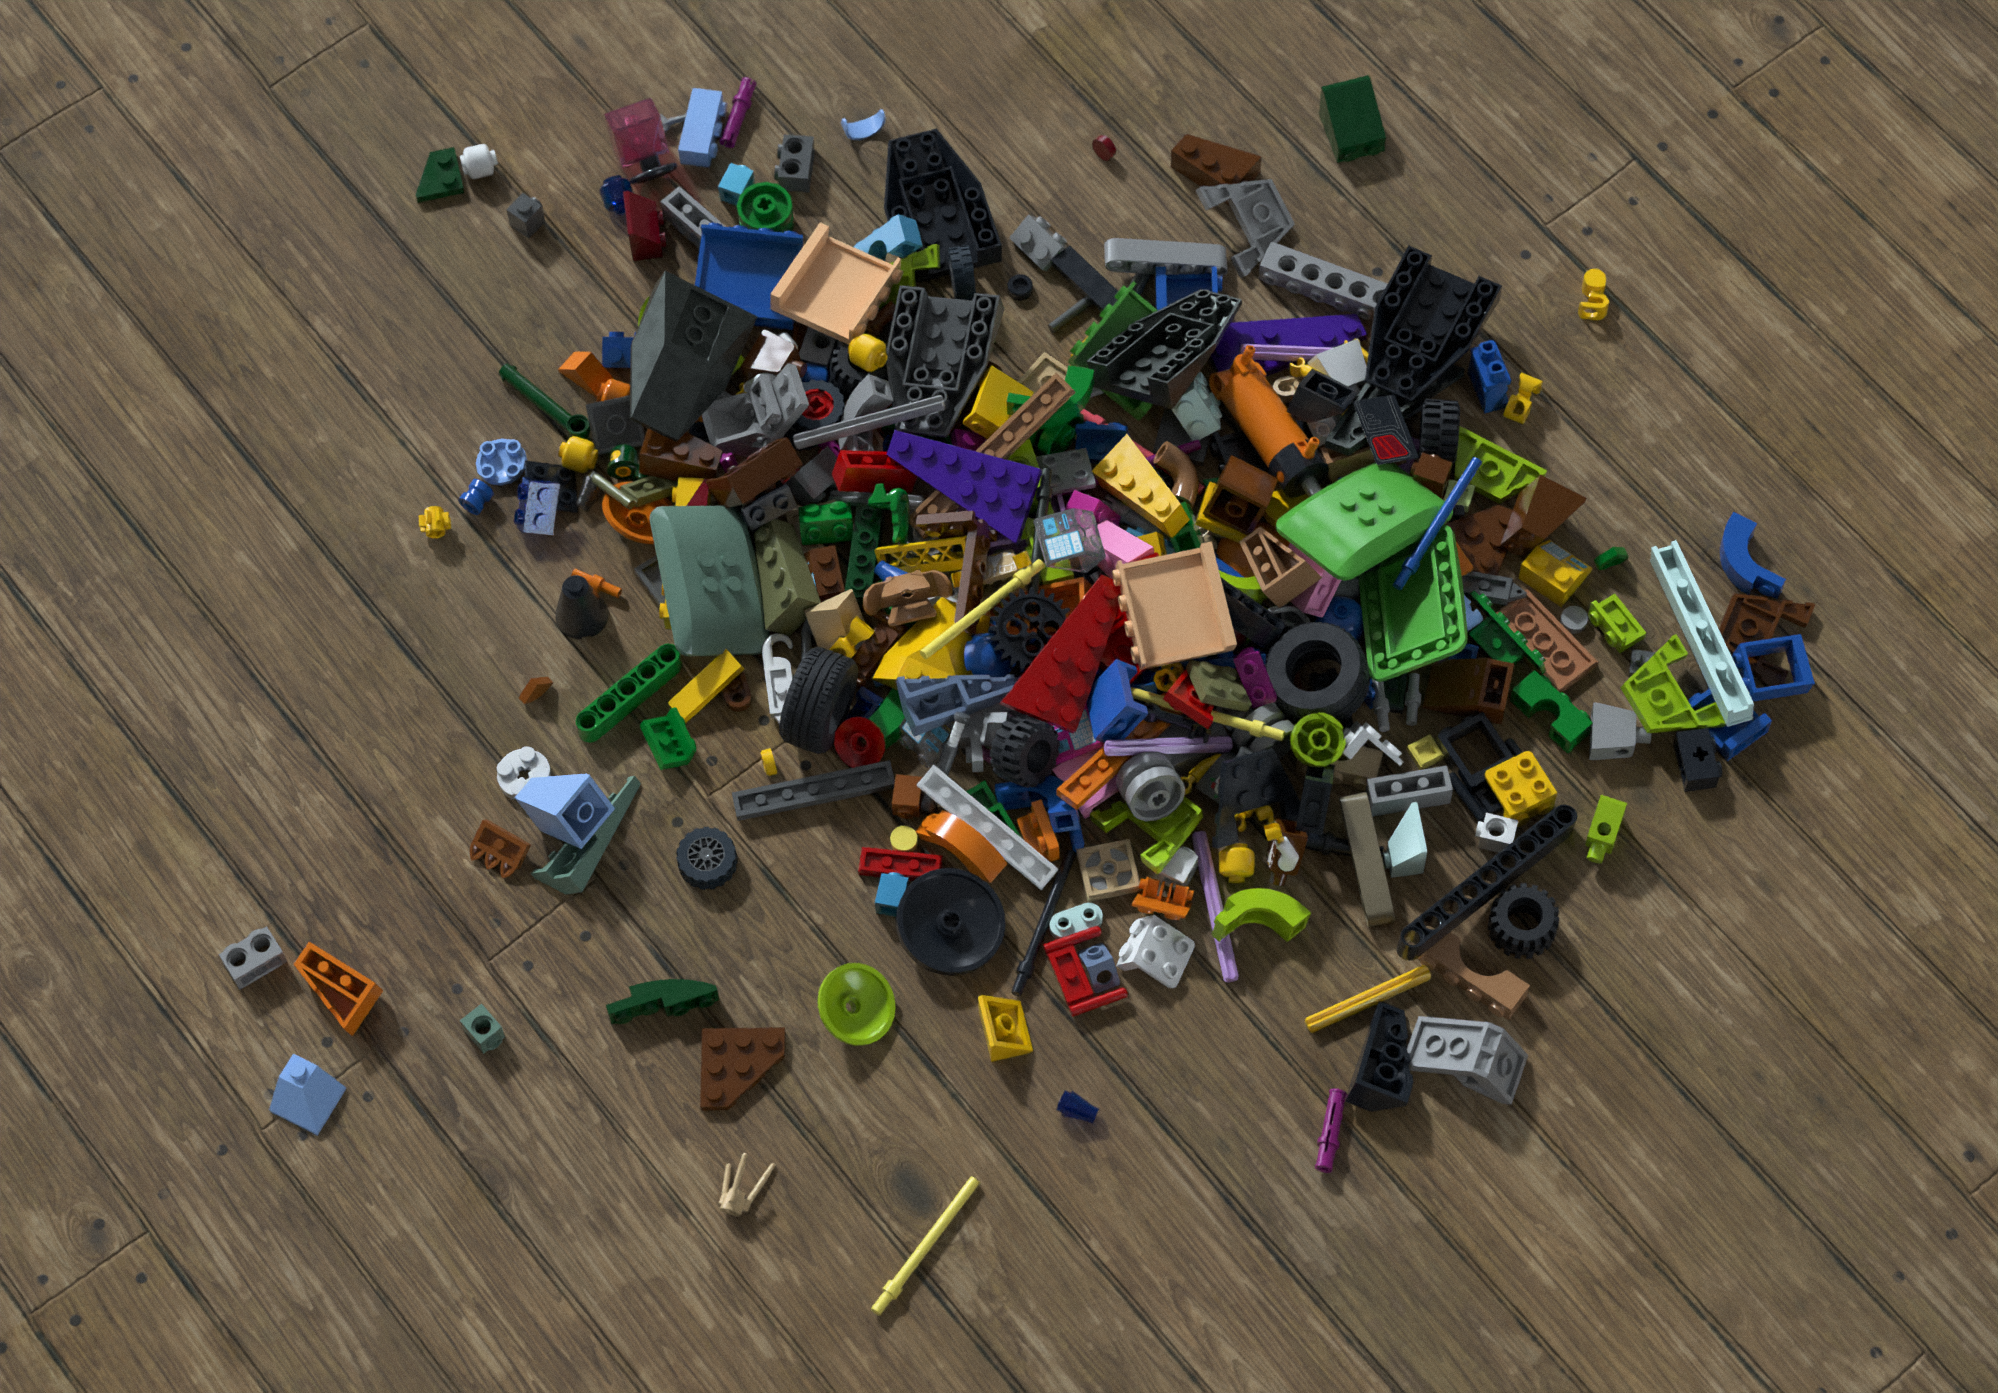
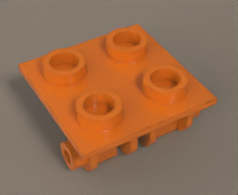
M1150 877L1140 879L1139 889L1143 891L1138 892L1131 906L1138 907L1137 910L1142 913L1153 914L1154 911L1163 913L1164 917L1171 920L1186 918L1192 907V903L1187 902V900L1192 901L1194 891L1189 890L1190 887L1176 884L1173 898H1171L1174 883H1170L1167 897H1164L1166 881H1162L1160 893L1157 895L1160 880Z

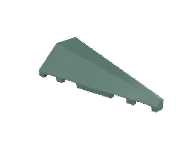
M636 776L628 777L626 779L627 783L618 794L612 793L608 797L615 809L582 849L565 843L558 853L553 851L548 855L550 861L542 869L535 868L531 875L564 894L582 892L641 785Z

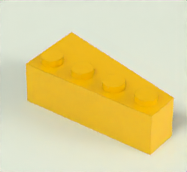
M1128 434L1092 470L1102 488L1169 537L1173 538L1190 520L1180 502Z

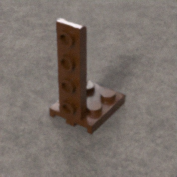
M974 511L917 515L916 525L933 540L967 536L954 622L957 623L980 605V600L983 598L984 575L987 572V554L991 542H996L998 532L987 529L988 523L983 519L977 520ZM979 619L964 631L969 635H975Z

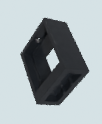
M1484 712L1476 716L1471 714L1464 718L1459 725L1453 728L1448 726L1437 735L1436 744L1444 755V761L1450 770L1456 773L1471 795H1474L1475 792L1488 785L1485 779V772L1488 769L1514 757ZM1480 728L1501 760L1471 775L1450 743Z

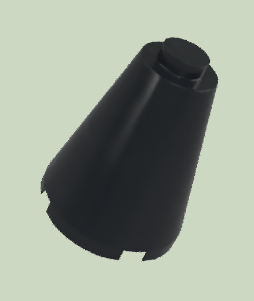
M578 575L570 576L563 582L555 613L556 622L560 630L570 638L582 639V637L590 635L593 637L599 634L606 626L608 608L602 597L585 578Z

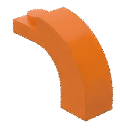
M944 810L939 814L932 812L915 831L920 839L938 844L950 851L966 866L970 873L977 875L985 882L992 883L1008 864L983 835L962 819Z

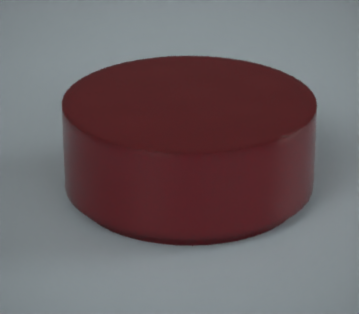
M1100 135L1093 140V150L1102 160L1108 161L1116 155V147L1107 136Z

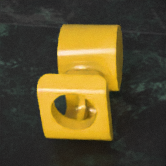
M1590 269L1584 274L1582 292L1588 297V302H1580L1578 315L1581 319L1601 320L1607 314L1609 300L1604 295L1606 275L1599 269ZM1586 309H1593V310H1595V311H1597V312H1595V313H1586V312H1584V310H1586Z
M1521 372L1518 394L1511 395L1503 417L1524 424L1532 407V402L1529 401L1532 393L1540 394L1543 381Z
M856 615L850 624V631L845 638L839 637L829 650L852 658L857 652L855 646L860 641L869 639L874 630Z

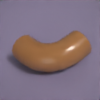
M1166 441L1157 451L1154 463L1170 474L1173 480L1171 492L1180 503L1187 502L1193 508L1199 488L1196 468L1183 451Z

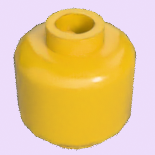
M869 334L857 336L849 344L848 354L850 361L865 371L873 372L883 367L887 361L886 345L883 341Z
M572 436L567 443L562 442L558 457L562 458L563 467L579 473H586L589 469L593 470L599 451L595 449V444L592 441Z
M1231 844L1219 852V873L1221 876L1229 878V883H1245V878L1251 877L1254 874L1255 854L1252 849L1248 848V844Z

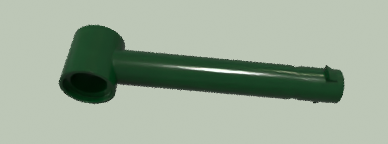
M507 363L500 368L499 376L502 382L504 380L563 427L568 432L569 438L576 436L592 441V433L587 417L580 414L572 416L531 381L517 371L516 366Z

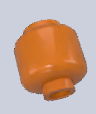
M608 379L606 383L602 382L596 402L629 396L630 384L614 379Z

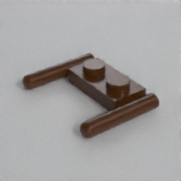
M881 609L871 616L882 623L875 627L872 636L865 640L852 656V659L858 666L856 685L858 689H862L865 686L866 680L869 681L875 674L883 656L909 630L904 624L889 626L888 620L890 615Z

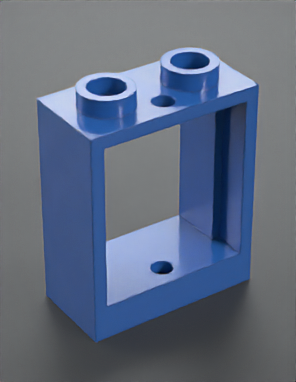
M1801 634L1740 643L1732 655V659L1752 701L1805 694L1815 684ZM1786 652L1794 683L1756 688L1748 657Z

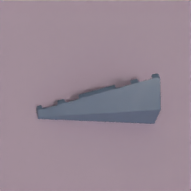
M1008 674L1005 677L953 675L947 678L930 679L929 676H922L920 679H905V676L897 677L896 683L903 715L915 737L955 721L954 715L956 712L970 715L1000 703L1020 677Z

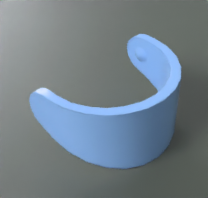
M881 109L874 116L862 121L847 123L846 119H842L840 123L847 138L863 140L875 135L883 128L885 113Z

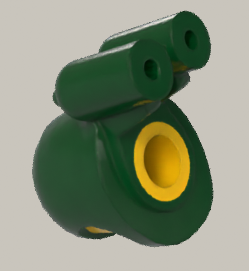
M626 444L617 445L611 450L610 462L607 466L608 476L622 480L631 478L633 482L649 477V475L639 473L638 453L632 446Z

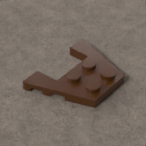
M1733 593L1718 629L1732 656L1740 643L1772 639L1780 618L1805 628L1816 604L1805 602V604L1793 603V600L1785 599L1782 601L1767 600V597ZM1765 655L1748 657L1752 675L1766 687L1784 684L1789 672L1788 670L1765 661Z

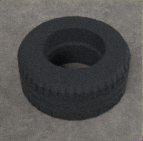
M1326 622L1301 624L1299 627H1294L1292 630L1290 629L1287 633H1284L1282 637H1279L1267 655L1265 668L1277 695V700L1273 703L1285 714V718H1288L1294 724H1297L1303 717L1316 713H1326L1341 723L1347 717H1351L1357 711V708H1360L1364 698L1367 696L1370 675L1366 658L1354 636L1340 626ZM1330 659L1341 665V671L1337 679L1323 690L1308 692L1300 690L1293 685L1298 670L1310 661Z
M822 647L813 648L808 651L795 672L782 708L779 733L784 742L816 754L825 753L834 744L835 733L838 727L846 720L857 685L858 666L852 658Z

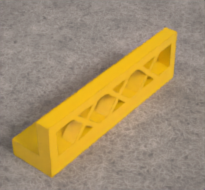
M967 536L878 547L874 552L878 563L882 560L886 562L884 554L890 553L898 560H893L888 564L908 573L915 572V570H920L921 573L931 570L939 572L962 570ZM961 544L963 552L953 553L950 550L953 545ZM931 548H936L943 554L930 556L928 552ZM912 550L920 557L908 559L905 556L908 551Z

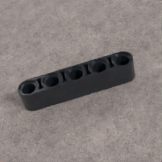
M1221 578L1233 628L1260 647L1270 649L1285 628L1284 622Z

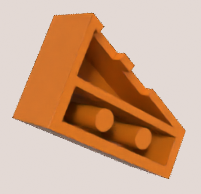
M308 942L294 963V966L338 1020L339 1024L353 1037L383 990L375 982L311 942Z

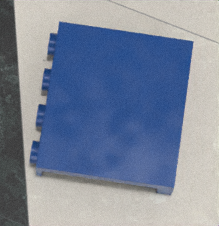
M719 223L701 224L702 236L695 286L758 316L754 326L793 330V319L770 309V295L803 248V235H799L795 231L774 232L768 228L752 230L741 225L724 227Z

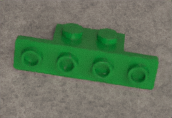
M1473 590L1470 593L1473 602L1487 615V618L1469 633L1478 646L1491 659L1514 663L1515 665L1523 657H1526L1541 674L1546 672L1544 665L1546 660L1537 649L1531 651L1526 645L1528 641L1524 635L1518 630L1514 633L1508 625L1511 623L1502 612L1496 614L1492 610L1491 606L1493 604L1483 593L1479 596Z

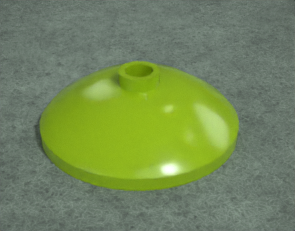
M848 963L832 970L823 980L818 994V1010L824 1026L836 1039L849 1045L862 1046L879 1040L887 1033L895 1016V998L890 984L879 971L866 964ZM847 1003L851 1006V1012L846 1009Z

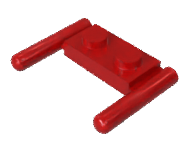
M1093 926L1043 944L1072 1017L1128 996V992L1124 987L1097 997L1093 995L1073 945L1100 936L1102 930L1099 926Z

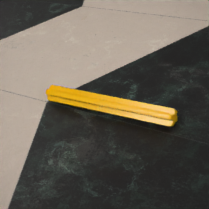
M1422 965L1313 1014L1305 1019L1306 1027L1310 1033L1316 1032L1377 1004L1378 1001L1382 1002L1431 979L1430 970L1426 965Z

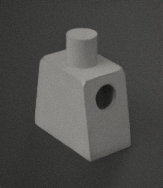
M1594 702L1591 711V721L1593 724L1590 732L1589 760L1632 757L1635 744H1650L1652 733H1647L1644 727H1636L1637 715L1634 711Z

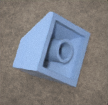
M293 1054L278 1078L269 1111L318 1136L345 1092L346 1087L319 1066Z

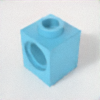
M730 163L718 186L720 200L737 206L742 192L755 184L753 170L744 165L738 166Z

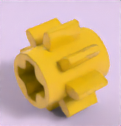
M428 507L424 510V515L418 516L421 533L426 532V536L429 538L443 537L445 529H451L449 512H444L442 507Z

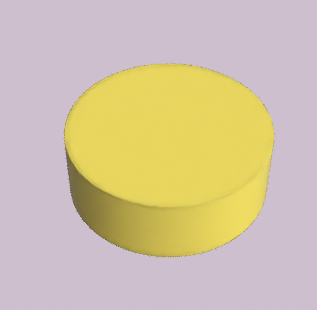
M899 826L891 833L890 841L893 850L912 852L917 847V833L913 828Z

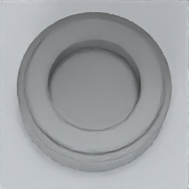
M1570 606L1562 612L1560 623L1570 633L1576 634L1585 629L1588 616L1581 607Z

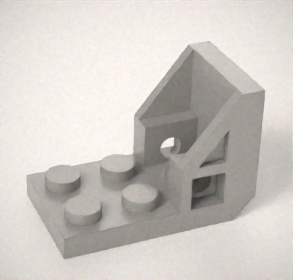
M787 363L771 383L782 415L780 418H775L776 423L774 425L770 424L771 429L769 431L761 430L750 395L748 393H741L714 401L701 415L710 444L721 449L723 453L748 457L771 442L782 439L809 406L796 365Z
M1419 1016L1407 1047L1411 1058L1409 1063L1410 1071L1454 1075L1464 1086L1502 1104H1512L1528 1058V1054L1504 1028L1490 1022Z

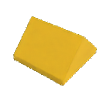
M985 995L979 996V1014L991 1062L1031 1053L1033 1048L1021 1001Z

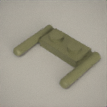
M594 474L591 479L596 486L627 509H632L634 506H643L672 496L673 487L678 486L677 481L654 476L622 485L620 489L599 474Z

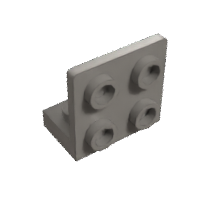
M1086 448L1036 457L1039 469L1049 468L1052 470L1050 486L1053 490L1052 495L1096 487Z

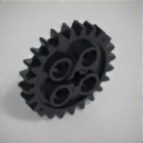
M1033 587L1030 588L1027 595L1022 588L1019 590L1018 597L1012 592L1009 593V602L1002 598L1000 600L1002 608L995 607L993 613L996 616L990 617L989 623L994 626L989 627L988 633L995 636L990 638L989 643L998 644L994 649V654L1002 652L1003 655L1000 661L1004 662L1009 659L1011 661L1010 669L1016 664L1020 665V673L1024 671L1025 667L1030 666L1044 648L1043 642L1047 644L1052 636L1048 635L1044 629L1046 627H1053L1058 631L1070 612V608L1061 609L1062 599L1056 603L1053 601L1054 593L1049 595L1048 598L1044 597V589L1040 591L1039 595H1035ZM1029 608L1035 609L1038 612V616L1030 617L1025 613V610ZM1014 615H1019L1021 620L1019 618L1014 617ZM1014 626L1018 628L1020 633L1011 635L1007 632L1006 628ZM1033 628H1035V629L1037 630L1036 633H1035V632H1031V633H1028V632H1027L1028 629H1029V630H1032ZM1035 645L1039 652L1030 653L1026 650V646Z

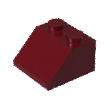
M623 191L627 230L633 261L662 258V248L667 247L665 232H660L659 227L664 226L662 211H657L656 201L630 191Z

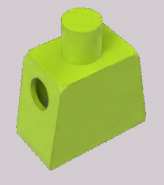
M1604 795L1600 796L1585 846L1590 847L1587 855L1589 861L1602 864L1605 853H1612L1626 810V802Z

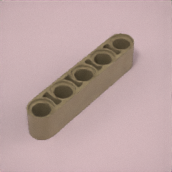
M1367 793L1340 797V809L1367 926L1372 927L1395 922L1394 910Z

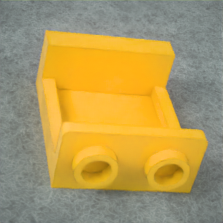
M991 365L977 384L980 387L972 412L964 418L963 424L975 433L988 439L1012 416L1007 414L1008 393L1032 396L1034 392Z

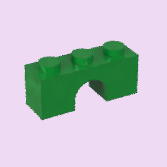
M1534 670L1512 689L1510 702L1528 718L1542 710L1549 711L1555 715L1557 720L1551 724L1548 737L1567 754L1590 734L1593 724L1590 716L1585 711L1578 710L1565 693H1560L1556 690L1552 682L1545 675H1540Z

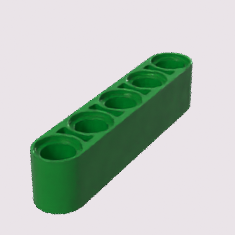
M667 643L661 645L576 716V727L581 740L591 743L600 739L681 671L680 653L674 644ZM666 658H674L671 662H664ZM647 674L655 675L650 679L644 678V676H646ZM626 691H634L631 695H624ZM607 707L614 708L611 712H604V709ZM587 724H594L592 728H583Z

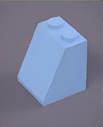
M588 774L531 778L515 797L541 832L580 849L583 848L615 809Z

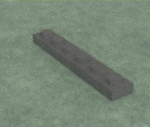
M890 760L732 792L737 821L891 790L894 789L895 780Z

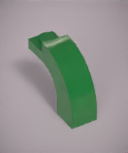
M1068 365L1065 381L1075 393L1040 428L1062 425L1072 420L1085 408L1093 390L1094 369ZM1008 393L1007 414L1013 415L1031 396Z

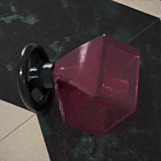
M651 98L604 114L613 151L622 169L636 164H640L642 173L630 179L632 185L659 178L677 169L676 163L661 166L658 157L669 153L660 114Z

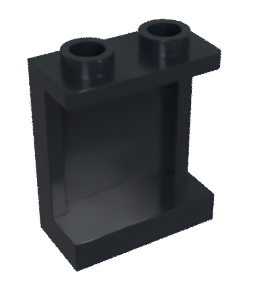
M779 480L775 483L777 487L766 494L761 492L756 495L757 500L745 506H735L751 531L798 507L788 485H783Z
M1329 764L1325 767L1307 766L1295 830L1318 835L1323 834L1335 765Z

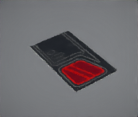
M1395 395L1353 401L1377 465L1419 457Z

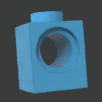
M896 872L889 874L881 873L875 899L877 914L896 917L899 901L909 886L907 877Z

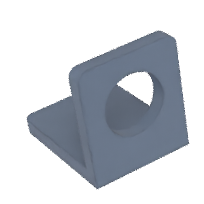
M1103 943L1078 951V956L1088 970L1095 993L1120 984L1113 957ZM1101 971H1110L1111 978L1108 982L1099 983L1097 981V975Z

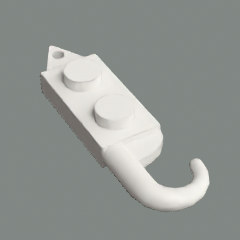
M776 633L770 635L764 641L762 656L771 719L774 718L780 724L782 708L792 681L790 662L787 659L773 657L772 646L777 641H783L789 649H792L793 643L788 636Z

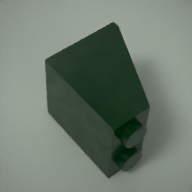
M1370 75L1322 86L1319 117L1336 162H1350L1359 157L1374 156L1385 151L1386 134Z

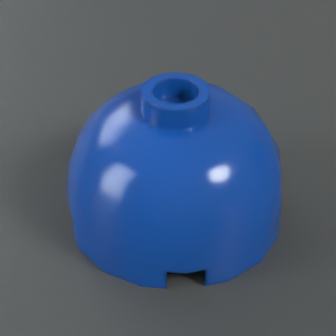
M1344 596L1333 597L1323 618L1314 616V622L1332 623L1335 626L1344 628L1346 632L1354 636L1358 643L1364 637L1362 607L1351 598Z
M979 633L972 635V640L966 642L964 650L965 667L967 671H972L973 675L1005 677L1010 674L1012 670L1009 668L1011 661L1007 659L1001 662L1003 653L994 654V649L998 644L989 643L990 638L995 635Z

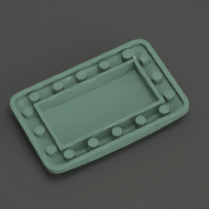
M660 506L655 508L650 514V525L676 649L682 655L689 657L718 656L723 654L725 649L732 655L762 654L763 643L770 636V632L765 628L758 565L748 526L735 506L728 508L725 506Z

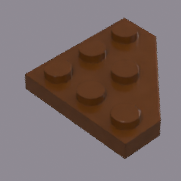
M1496 505L1445 524L1453 530L1455 540L1473 565L1474 572L1498 576L1508 553V549L1500 544L1513 510Z
M785 1027L703 1028L701 1111L730 1110L747 1090L750 1091L765 1077L767 1071L775 1064L781 1062L785 1058Z

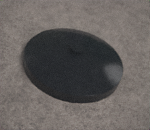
M942 868L921 875L907 887L896 911V931L905 952L924 969L940 975L959 976L980 969L992 959L1004 937L1005 914L998 895L983 879L961 869Z

